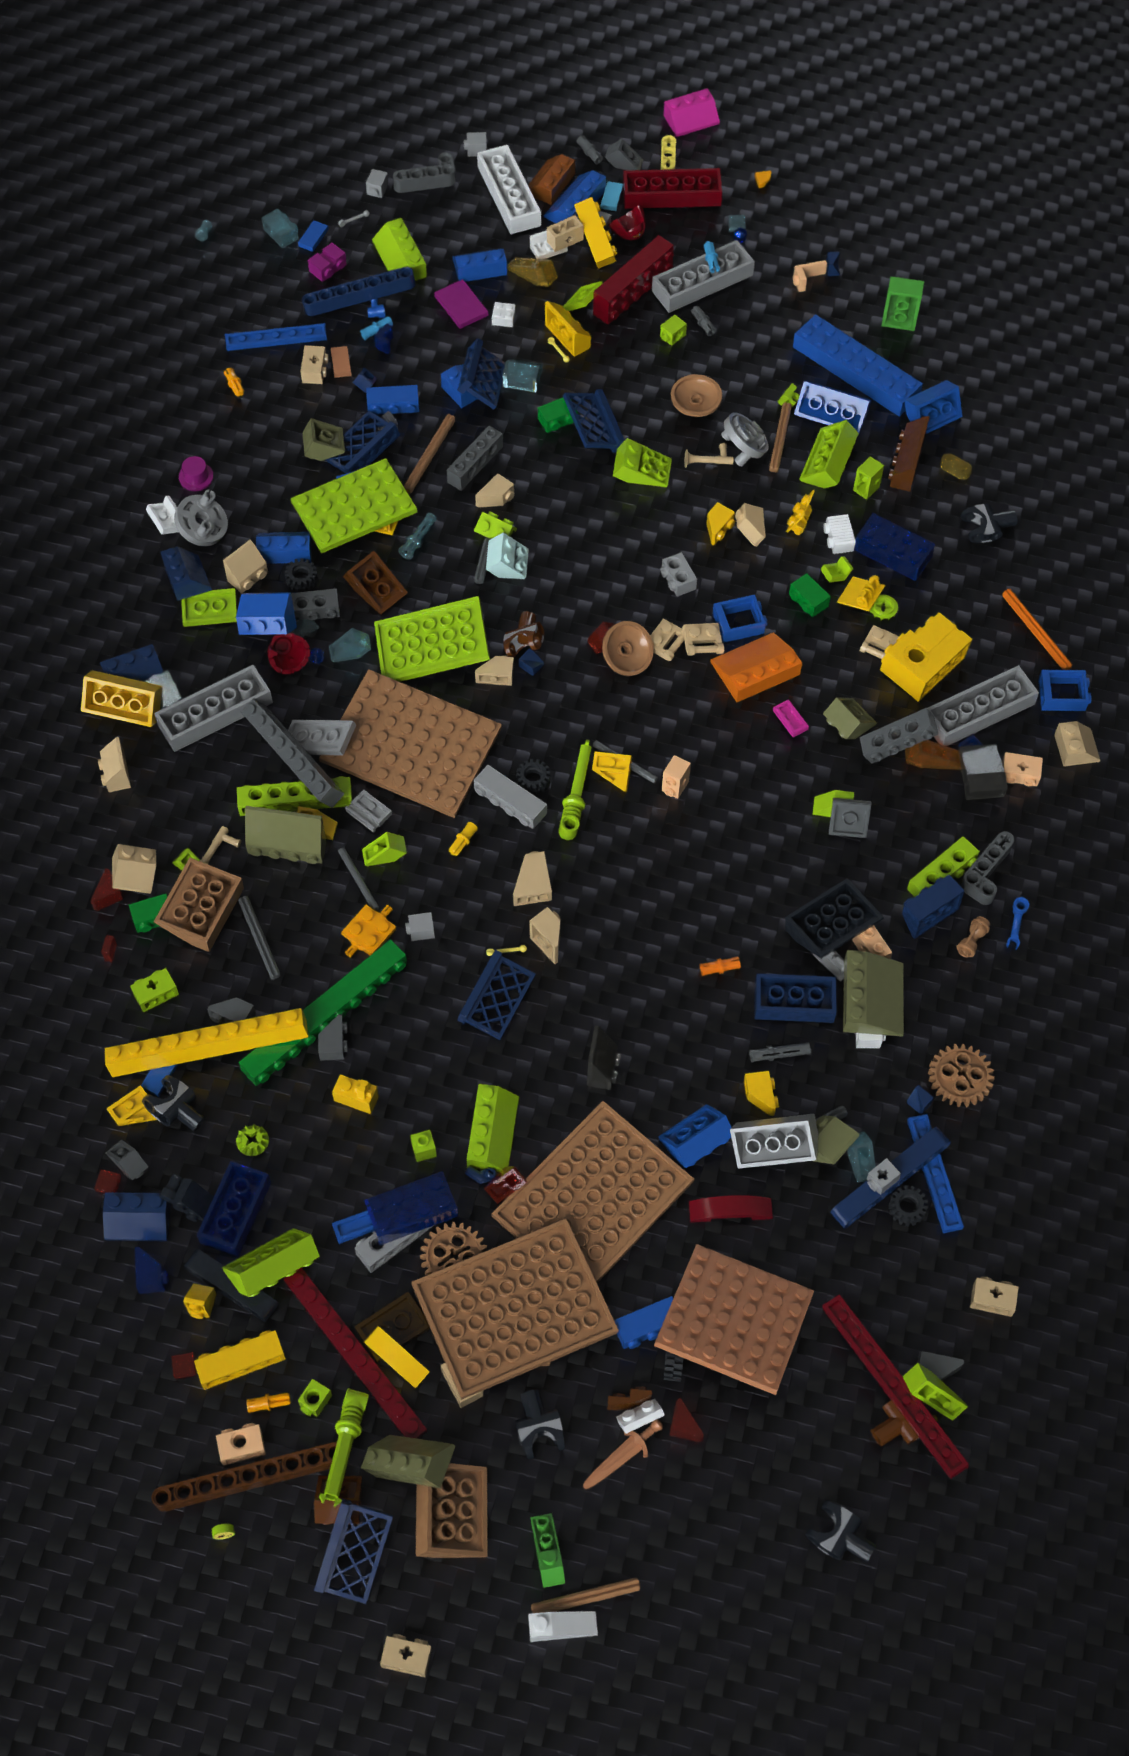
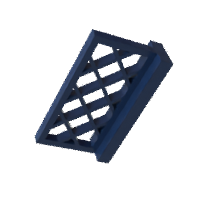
M477 338L468 347L457 390L462 394L468 391L494 410L497 407L507 364L483 348V341Z
M596 389L595 393H564L563 398L584 447L611 448L612 453H617V448L625 440L603 389ZM571 399H574L575 401H577V402H579V403H578V404H575L574 402L571 401ZM584 399H591V404L585 401ZM580 404H582L583 406H585V407L588 408L589 410L586 411L585 409H583L582 407H580ZM576 410H577L578 412H580L581 414H583L584 416L581 417L580 415H578V414L576 413ZM590 411L594 412V413L596 414V416L592 415V414L589 413V412H590ZM587 417L591 419L592 421H594V423H590L585 418ZM581 423L589 427L590 429H585L584 427H582ZM596 423L602 427V430L595 426ZM593 430V431H595L596 433H598L600 436L598 437V436H596L595 434L591 433L590 431ZM587 436L593 439L595 442H589ZM601 437L606 438L608 442L602 440Z
M368 411L343 435L344 442L350 441V446H344L345 451H350V455L342 456L341 454L335 458L325 459V461L346 474L369 466L400 436L396 424L392 421L388 423ZM369 418L374 420V423L365 424ZM385 426L381 431L377 432V427ZM374 428V432L365 434V429ZM362 430V434L354 435L356 431ZM374 437L370 442L365 443L366 438ZM362 439V444L354 445V440ZM361 449L357 454H353V450ZM350 460L345 466L342 465V461Z
M495 950L461 1010L457 1021L463 1024L466 1022L500 1040L536 974L501 956L502 953ZM504 963L509 966L511 973L502 975L500 971L501 964ZM523 973L529 977L527 982L519 984L516 975ZM513 976L516 985L506 987L503 978ZM500 979L502 989L493 991L491 982ZM517 989L519 998L510 1000L507 991ZM504 992L507 1001L497 1003L494 994ZM491 995L494 1005L484 1007L482 998ZM509 1005L510 1014L501 1016L499 1007ZM495 1008L498 1017L488 1020L486 1010ZM482 1012L485 1021L477 1022L471 1018L474 1013ZM500 1021L501 1031L498 1033L492 1030L490 1023Z
M342 1498L314 1591L320 1593L324 1591L366 1604L393 1515L360 1506ZM353 1510L362 1512L366 1520L354 1525L351 1519ZM378 1517L386 1519L385 1528L376 1532L371 1521ZM368 1523L373 1534L362 1540L357 1529ZM354 1531L359 1542L348 1547L344 1537ZM375 1537L379 1548L369 1554L364 1543ZM342 1544H343L345 1550H343V1551L340 1552L341 1547H342ZM361 1545L367 1556L355 1561L350 1550ZM347 1553L352 1564L341 1569L337 1562L338 1557ZM369 1559L372 1570L362 1575L358 1564ZM355 1567L359 1578L348 1583L343 1572ZM341 1575L345 1586L339 1589L330 1587L331 1579ZM362 1581L366 1588L364 1596L354 1594L351 1586Z

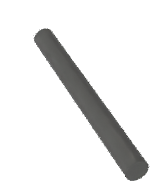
M597 740L593 743V747L601 752L618 754ZM631 763L632 771L650 782L656 783L658 780L657 776L637 764Z
M344 847L340 848L338 853L369 906L377 911L379 906L346 849Z

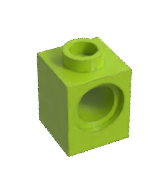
M674 315L661 325L660 337L672 346L686 335L687 324Z
M430 1130L410 1135L417 1162L437 1157Z
M312 1379L298 1399L301 1407L300 1410L308 1416L313 1414L318 1417L332 1396L330 1389ZM312 1396L319 1397V1401L315 1404L308 1402Z

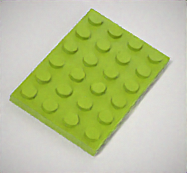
M386 458L291 498L294 508L321 553L417 513L415 504Z
M479 596L374 622L381 675L398 682L490 660Z

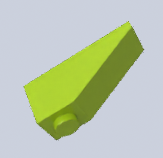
M919 1363L903 1376L912 1395L952 1421L968 1407L933 1372Z

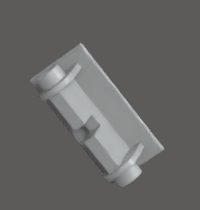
M835 950L822 959L813 954L839 981L844 979V959Z

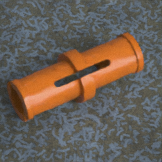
M738 956L723 960L719 958L716 959L717 961L700 964L702 976L713 973L723 974L724 971L741 968Z

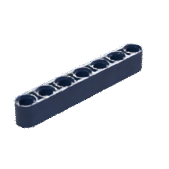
M402 267L305 294L302 297V303L308 316H315L410 290L415 287L416 281L412 268Z
M934 1127L891 1161L894 1167L901 1173L900 1179L880 1195L868 1186L867 1180L838 1203L830 1213L844 1229L849 1227L950 1145L951 1141L938 1127ZM880 1176L878 1177V1179H882V1178H883V1179L886 1180V1177H885V1176H884V1177H880Z

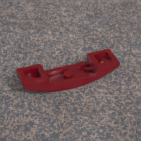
M734 1195L689 1201L690 1222H711V1219L752 1217V1220L773 1219L771 1198Z

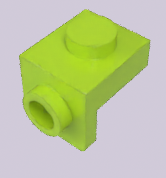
M841 556L837 563L824 564L820 570L829 582L845 581L853 567L845 556Z

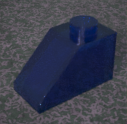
M135 1247L136 1288L139 1294L165 1291V1284H168L167 1271H164L161 1264L140 1247Z

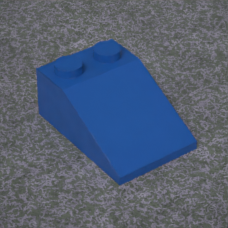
M464 364L453 366L441 373L442 388L461 408L478 399L468 391L462 394L457 390Z

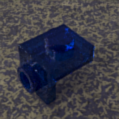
M387 323L378 330L374 337L375 347L379 351L389 354L391 352L389 341L393 338V329Z

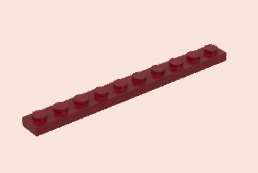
M299 1268L295 1274L285 1277L283 1280L401 1434L404 1437L416 1439L427 1432V1428L304 1270Z
M840 1294L822 1305L824 1312L949 1478L952 1479L969 1467L968 1462L920 1399L911 1394L904 1378Z

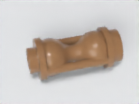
M978 916L972 920L969 937L964 938L957 945L961 956L967 958L975 955L978 938H982L990 930V922L986 918Z

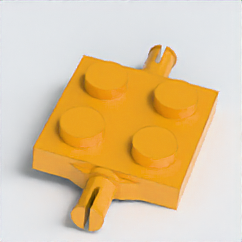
M366 904L343 929L342 935L352 944L345 951L347 956L349 955L351 958L357 950L364 951L370 956L393 934L396 926L386 918L393 910L389 905H386L381 912H378Z

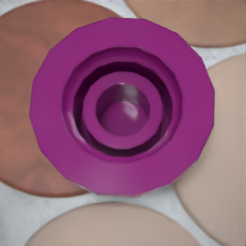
M192 456L183 461L182 469L179 473V482L185 489L201 491L212 483L213 471L201 457Z

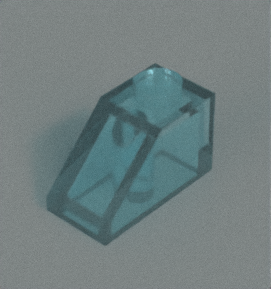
M354 628L350 629L329 646L331 661L339 662L361 658L371 650L369 634Z
M860 1132V1136L847 1149L857 1182L866 1181L868 1173L876 1167L872 1140L865 1132Z

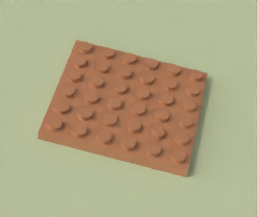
M696 1244L654 1346L776 1395L814 1290Z

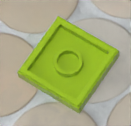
M602 281L581 286L563 306L565 310L572 311L586 307L593 299L594 291L603 284Z

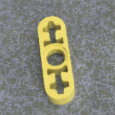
M667 135L662 138L661 170L675 169L676 139L671 135ZM669 153L672 154V156L667 157L665 156V154Z

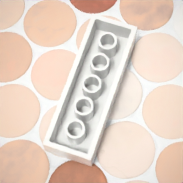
M508 145L478 152V169L510 234L541 226V211Z

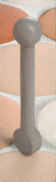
M365 210L360 215L347 220H340L338 224L340 227H343L346 223L364 216L368 217L370 213Z

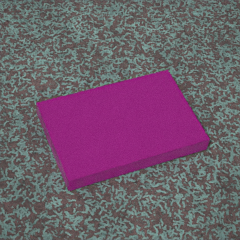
M463 279L434 292L435 298L459 329L488 316L486 308Z

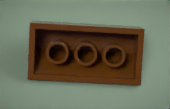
M929 416L911 421L906 424L905 430H901L899 440H902V442L897 444L895 453H898V456H894L892 466L895 468L894 470L890 469L888 477L891 480L890 487L905 491L911 490Z

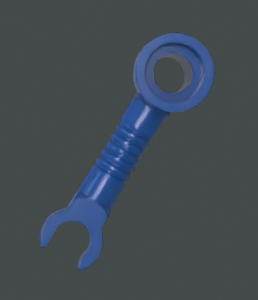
M378 298L371 300V308H368L369 318L379 317L380 319L386 317L384 304L378 305Z
M1024 897L1016 898L1013 903L1014 920L1010 938L1006 943L1007 948L1011 941L1016 943V950L1020 945L1018 938L1022 915L1029 908V901Z

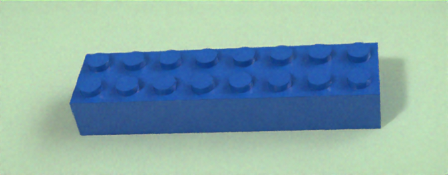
M816 314L795 333L793 348L899 417L906 411L905 399L920 393L923 383Z

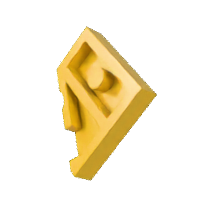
M595 752L592 770L622 791L627 792L632 756Z
M141 1085L106 1108L118 1126L157 1120L143 1105L142 1099L147 1093Z

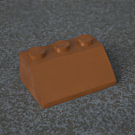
M562 154L547 160L528 185L533 197L552 205L575 175V160Z

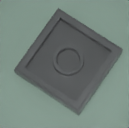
M833 798L829 835L867 838L871 801Z

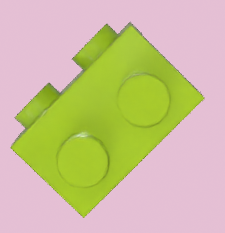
M489 511L488 514L482 512L474 531L490 539L503 532L511 536L512 532H516L517 528L513 526L514 522L505 518L501 521L497 519L499 515Z

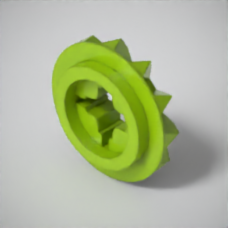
M879 595L870 613L874 614V618L879 617L881 620L887 618L889 620L891 617H895L898 611V604L891 596ZM883 603L885 604V611L881 610Z
M255 1124L245 1126L244 1129L239 1131L236 1138L239 1151L247 1156L261 1154L269 1143L268 1133L263 1127L256 1126ZM255 1135L256 1141L258 1143L251 1142L250 1144H248L249 1140L247 1136L254 1137Z

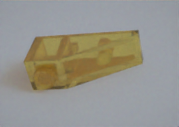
M515 257L507 265L509 271L535 285L548 287L558 278L552 260Z

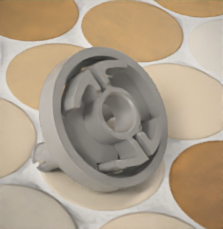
M731 413L724 420L725 430L721 433L722 437L725 440H731L742 451L734 459L737 465L742 467L751 457L760 458L768 451L769 446L766 436L755 421L752 422L740 413Z
M206 490L203 495H191L184 498L174 514L175 525L179 533L195 545H214L221 540L227 531L228 520L226 513L214 501L215 493L212 490L210 493L209 490ZM195 518L203 519L201 525L196 521Z

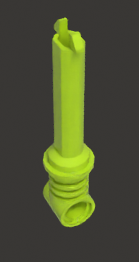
M587 739L580 748L571 794L562 801L564 809L558 833L565 840H572L576 837L581 812L586 806L581 795L592 748L589 746L590 740Z
M350 1388L347 1389L342 1404L340 1420L335 1424V1429L339 1436L324 1494L320 1493L319 1496L323 1504L325 1499L335 1501L334 1507H336L342 1501L339 1495L353 1439L357 1438L362 1432L360 1424L369 1394Z

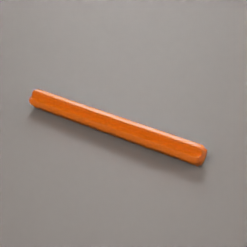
M1011 589L1005 590L1002 596L1061 669L1070 670L1072 663L1014 592Z

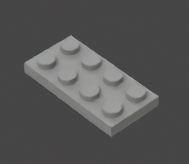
M292 720L288 731L309 755H344L356 724L354 721Z

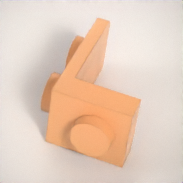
M826 260L795 266L793 284L797 286L799 292L805 291L807 277L826 273Z

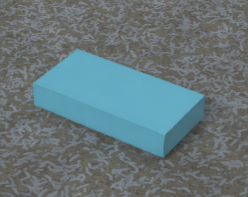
M607 181L601 209L617 211L623 184Z

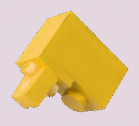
M341 1074L332 1091L335 1102L368 1114L372 1113L379 1098L377 1086L370 1084L368 1081L362 1079L357 1081Z

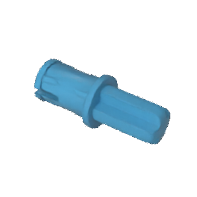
M707 241L704 244L705 260L708 262L710 272L715 273L714 267L716 272L720 270L717 260L718 254L715 252L713 242Z
M387 316L378 322H372V325L360 330L363 339L366 340L375 334H380L381 331L392 326L393 322Z

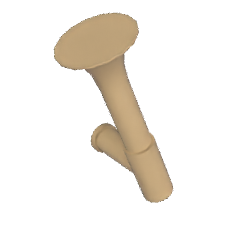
M721 443L719 445L721 456H696L690 454L686 449L684 462L685 468L688 464L696 462L733 465L734 458L727 456V445Z
M222 826L200 862L208 864L222 841L238 848L241 840L227 835L229 832L228 828Z

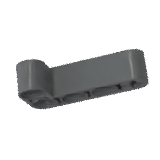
M447 152L441 153L438 156V165L394 172V190L403 193L454 185L455 167L452 155Z
M1001 832L968 869L962 880L961 888L964 892L983 905L991 904L995 898L997 887L988 877L1010 853L1014 843V837L1011 833Z

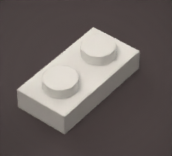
M653 1399L645 1401L634 1409L624 1411L616 1418L626 1434L665 1415L661 1406Z

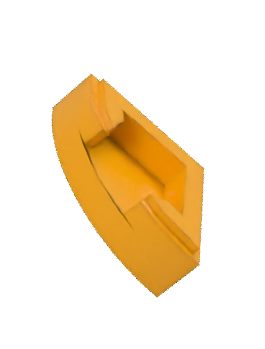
M771 170L755 173L758 188L766 186L769 182Z

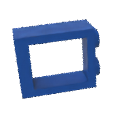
M755 595L713 604L712 614L715 623L719 624L723 643L764 634L767 619L765 615H762L761 603L757 601ZM751 610L755 624L730 629L725 615Z
M1041 670L1038 679L1041 711H1086L1088 704L1091 703V693H1088L1090 681L1089 677H1086V670ZM1051 684H1078L1079 699H1053Z

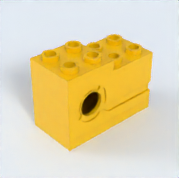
M939 612L936 616H931L923 628L919 627L915 632L909 630L906 634L902 633L894 645L890 644L884 651L886 654L881 660L880 671L919 702L965 658L973 639L962 630L957 629L956 625Z

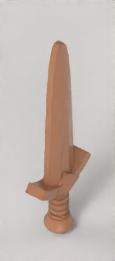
M658 1419L652 1421L651 1425L640 1435L634 1431L626 1434L624 1432V1435L630 1437L587 1478L583 1484L584 1489H589L607 1478L641 1450H643V1456L648 1457L645 1441L654 1432L662 1430L663 1425Z

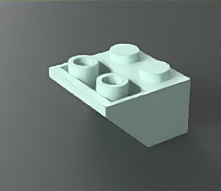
M503 532L488 542L486 570L498 578L525 579L529 549Z

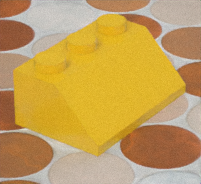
M550 301L545 302V326L574 357L590 349L591 335L581 327L579 321L575 320L571 313L565 310L562 305Z

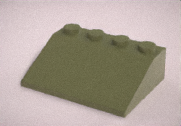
M253 806L245 807V844L249 854L253 856H269L273 859L285 858L290 861H306L310 864L323 863L327 842L322 816Z
M847 950L844 959L843 1032L890 1036L904 1035L903 963L866 951Z

